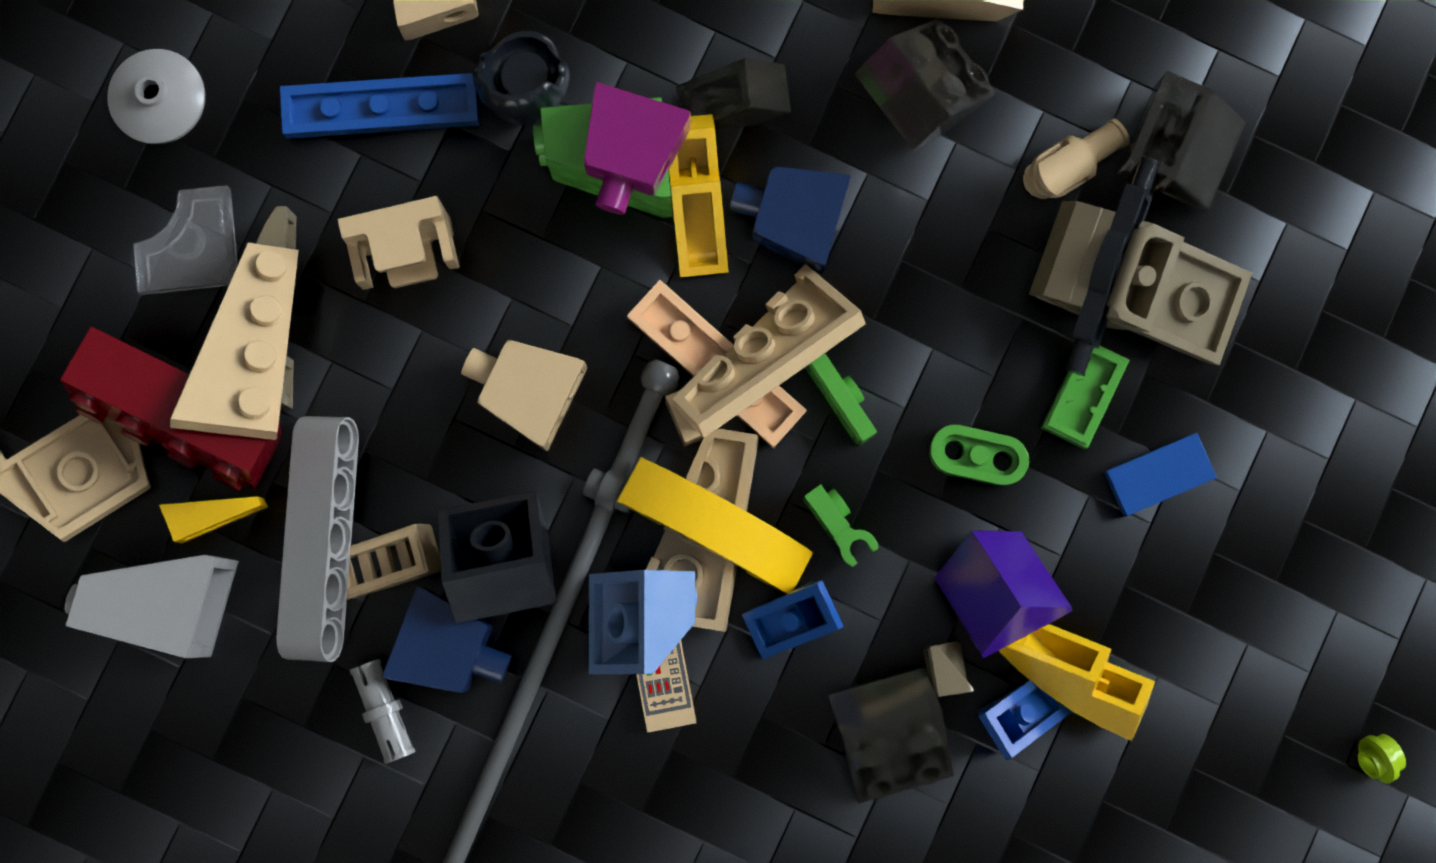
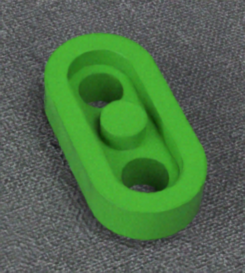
M946 426L933 436L929 445L930 460L940 472L990 485H1011L1025 475L1029 466L1028 452L1025 446L1016 438L967 426ZM954 442L961 447L962 455L958 460H952L946 456L945 446L947 443ZM1003 453L1009 458L1010 465L1006 471H1000L995 468L993 464L995 454Z

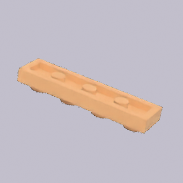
M661 280L653 286L627 315V318L692 377L714 356H724L734 346ZM777 386L736 416L774 449L807 410L783 388Z

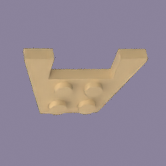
M79 415L7 460L0 450V494L63 542H66L151 488L140 444L124 436L121 433L123 428L107 418L103 424H99Z

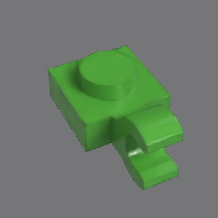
M820 484L803 497L804 503L830 539L837 545L841 559L845 564L850 567L857 564V561L850 553V546L853 541L861 540L865 542L871 552L878 549V543L871 533L865 530H854L850 527L845 516L851 512L834 488L827 493Z

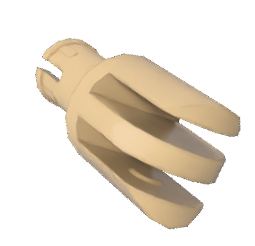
M1113 118L1082 139L1072 135L1067 136L1036 156L1032 164L1026 167L1023 176L1025 189L1032 196L1040 199L1059 198L1068 194L1096 175L1097 163L1120 148L1129 145L1130 139L1127 130L1120 121Z

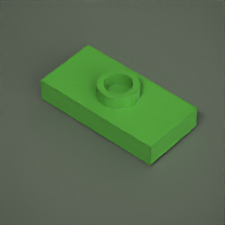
M1099 346L1098 349L1094 348L1085 376L1067 371L1042 423L1041 429L1084 450L1087 449L1130 360L1102 346Z
M825 353L805 367L806 371L854 443L860 446L874 437L877 430L859 405L865 399L853 379L849 375L842 379Z

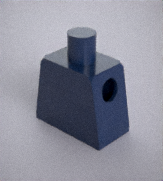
M772 167L765 189L737 182L729 210L756 218L752 241L802 266L806 264L815 272L823 274L851 176L840 173Z
M417 586L382 677L394 681L465 693L469 691L475 674L501 684L508 670L512 655L486 646L492 631V625L482 619L456 624L449 601L430 589Z

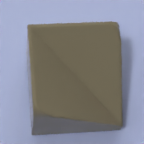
M954 641L925 646L923 654L929 690L933 696L941 697L974 691L966 678L962 648L959 642Z

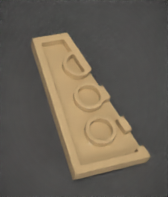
M247 243L172 414L170 428L276 440L299 250Z
M805 264L794 275L797 282L786 294L778 291L765 304L768 312L753 327L746 324L733 337L735 341L734 346L724 356H714L677 393L672 400L678 412L705 438L864 326L865 321L861 310Z

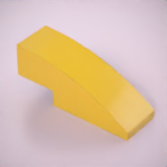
M713 115L691 116L690 130L669 168L680 277L729 272Z
M1047 624L998 650L1019 672L1065 707L1101 728L1127 740H1133L1147 708L1155 681L1108 663L1111 648Z

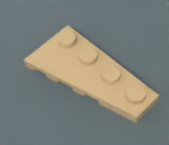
M716 429L703 438L686 479L747 512L759 436L751 433ZM665 526V532L654 557H651L646 570L695 571V588L698 600L693 627L726 632L737 566Z

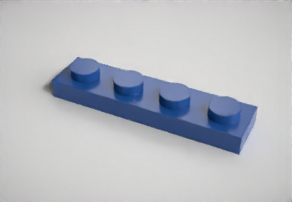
M472 73L280 86L282 134L286 139L480 126L478 92L474 87Z

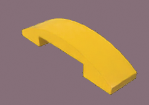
M642 457L637 461L616 502L656 524L666 526L746 570L747 574L784 594L794 591L813 554L812 551L745 510Z

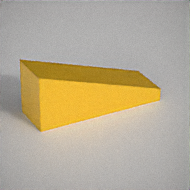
M258 496L159 505L173 541L177 543L187 542L268 507L265 499Z

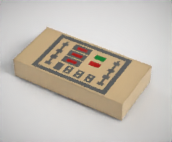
M680 640L653 674H637L647 733L697 723L682 642Z

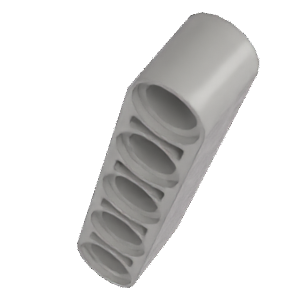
M304 416L297 420L293 429L276 636L278 652L282 658L287 660L333 662L339 657L343 647L350 564L349 552L352 538L359 445L357 425L350 417Z

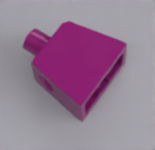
M597 82L594 89L584 157L586 174L603 180L595 205L605 211L624 215L632 190L655 195L690 130L691 111Z

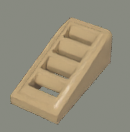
M413 524L352 545L349 556L350 558L358 557L365 583L358 585L350 559L347 600L441 572L440 553L431 525ZM394 545L396 546L402 568L400 571L396 569L390 549ZM376 551L382 577L377 578L370 554Z

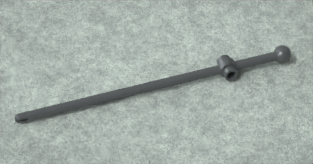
M652 360L646 364L641 374V383L645 390L611 469L605 473L594 468L586 481L583 496L595 500L594 510L556 596V603L553 604L443 863L465 862L610 519L617 510L628 515L632 512L631 509L616 502L629 478L662 397L673 393L679 384V372L669 364L659 360Z

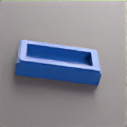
M1194 433L1104 472L1123 517L1217 478L1198 433Z

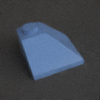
M634 570L589 574V674H653L695 623V608L698 600L695 588V571Z

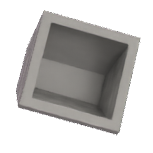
M200 555L82 575L79 578L78 584H74L70 588L66 597L65 613L69 614L66 626L183 658L211 657L239 561Z

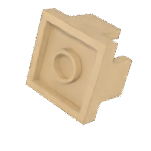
M437 196L337 219L341 237L348 248L355 282L363 290L373 288L366 258L368 255H372L374 267L378 272L387 271L389 284L393 288L425 282L438 277L432 249V242L436 239H439L443 260L449 269L459 267L453 241L454 232L451 219Z

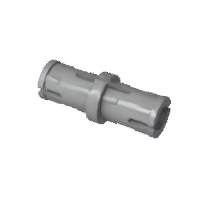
M376 659L349 671L354 678L366 710L362 714L365 723H371L384 757L383 761L387 764L416 751L412 747L399 710L403 709L400 699L394 700L387 679L382 677L384 673L381 666L382 662L380 659Z

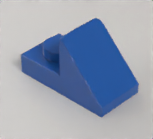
M822 580L806 583L784 596L752 608L742 614L762 660L844 627Z
M1029 679L1002 698L977 710L980 720L1005 760L1013 758L1071 713L1067 707L1042 691Z

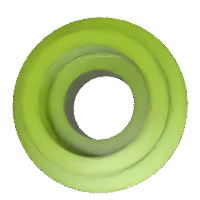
M1386 734L1378 736L1368 735L1359 741L1358 762L1362 770L1370 778L1378 779L1386 784L1392 783L1399 778L1400 771L1406 767V759L1402 749L1393 738Z

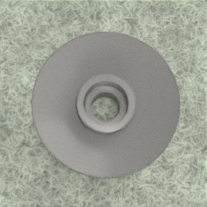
M165 49L144 50L127 58L114 72L108 87V107L116 125L129 137L146 144H166L180 139L197 124L205 105V87L199 72L185 57ZM150 85H158L159 92L157 96L152 99H145V89Z

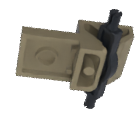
M1144 156L1139 158L1140 161L1132 183L1126 184L1116 212L1078 201H1062L1029 295L1079 315L1072 334L1075 342L1067 365L1064 368L1070 373L1085 376L1093 349L1099 348L1106 327L1130 330L1207 364L1220 365L1252 272L1183 242L1185 237L1156 224L1144 221L1152 201V195L1149 192L1158 168L1161 165L1155 159Z

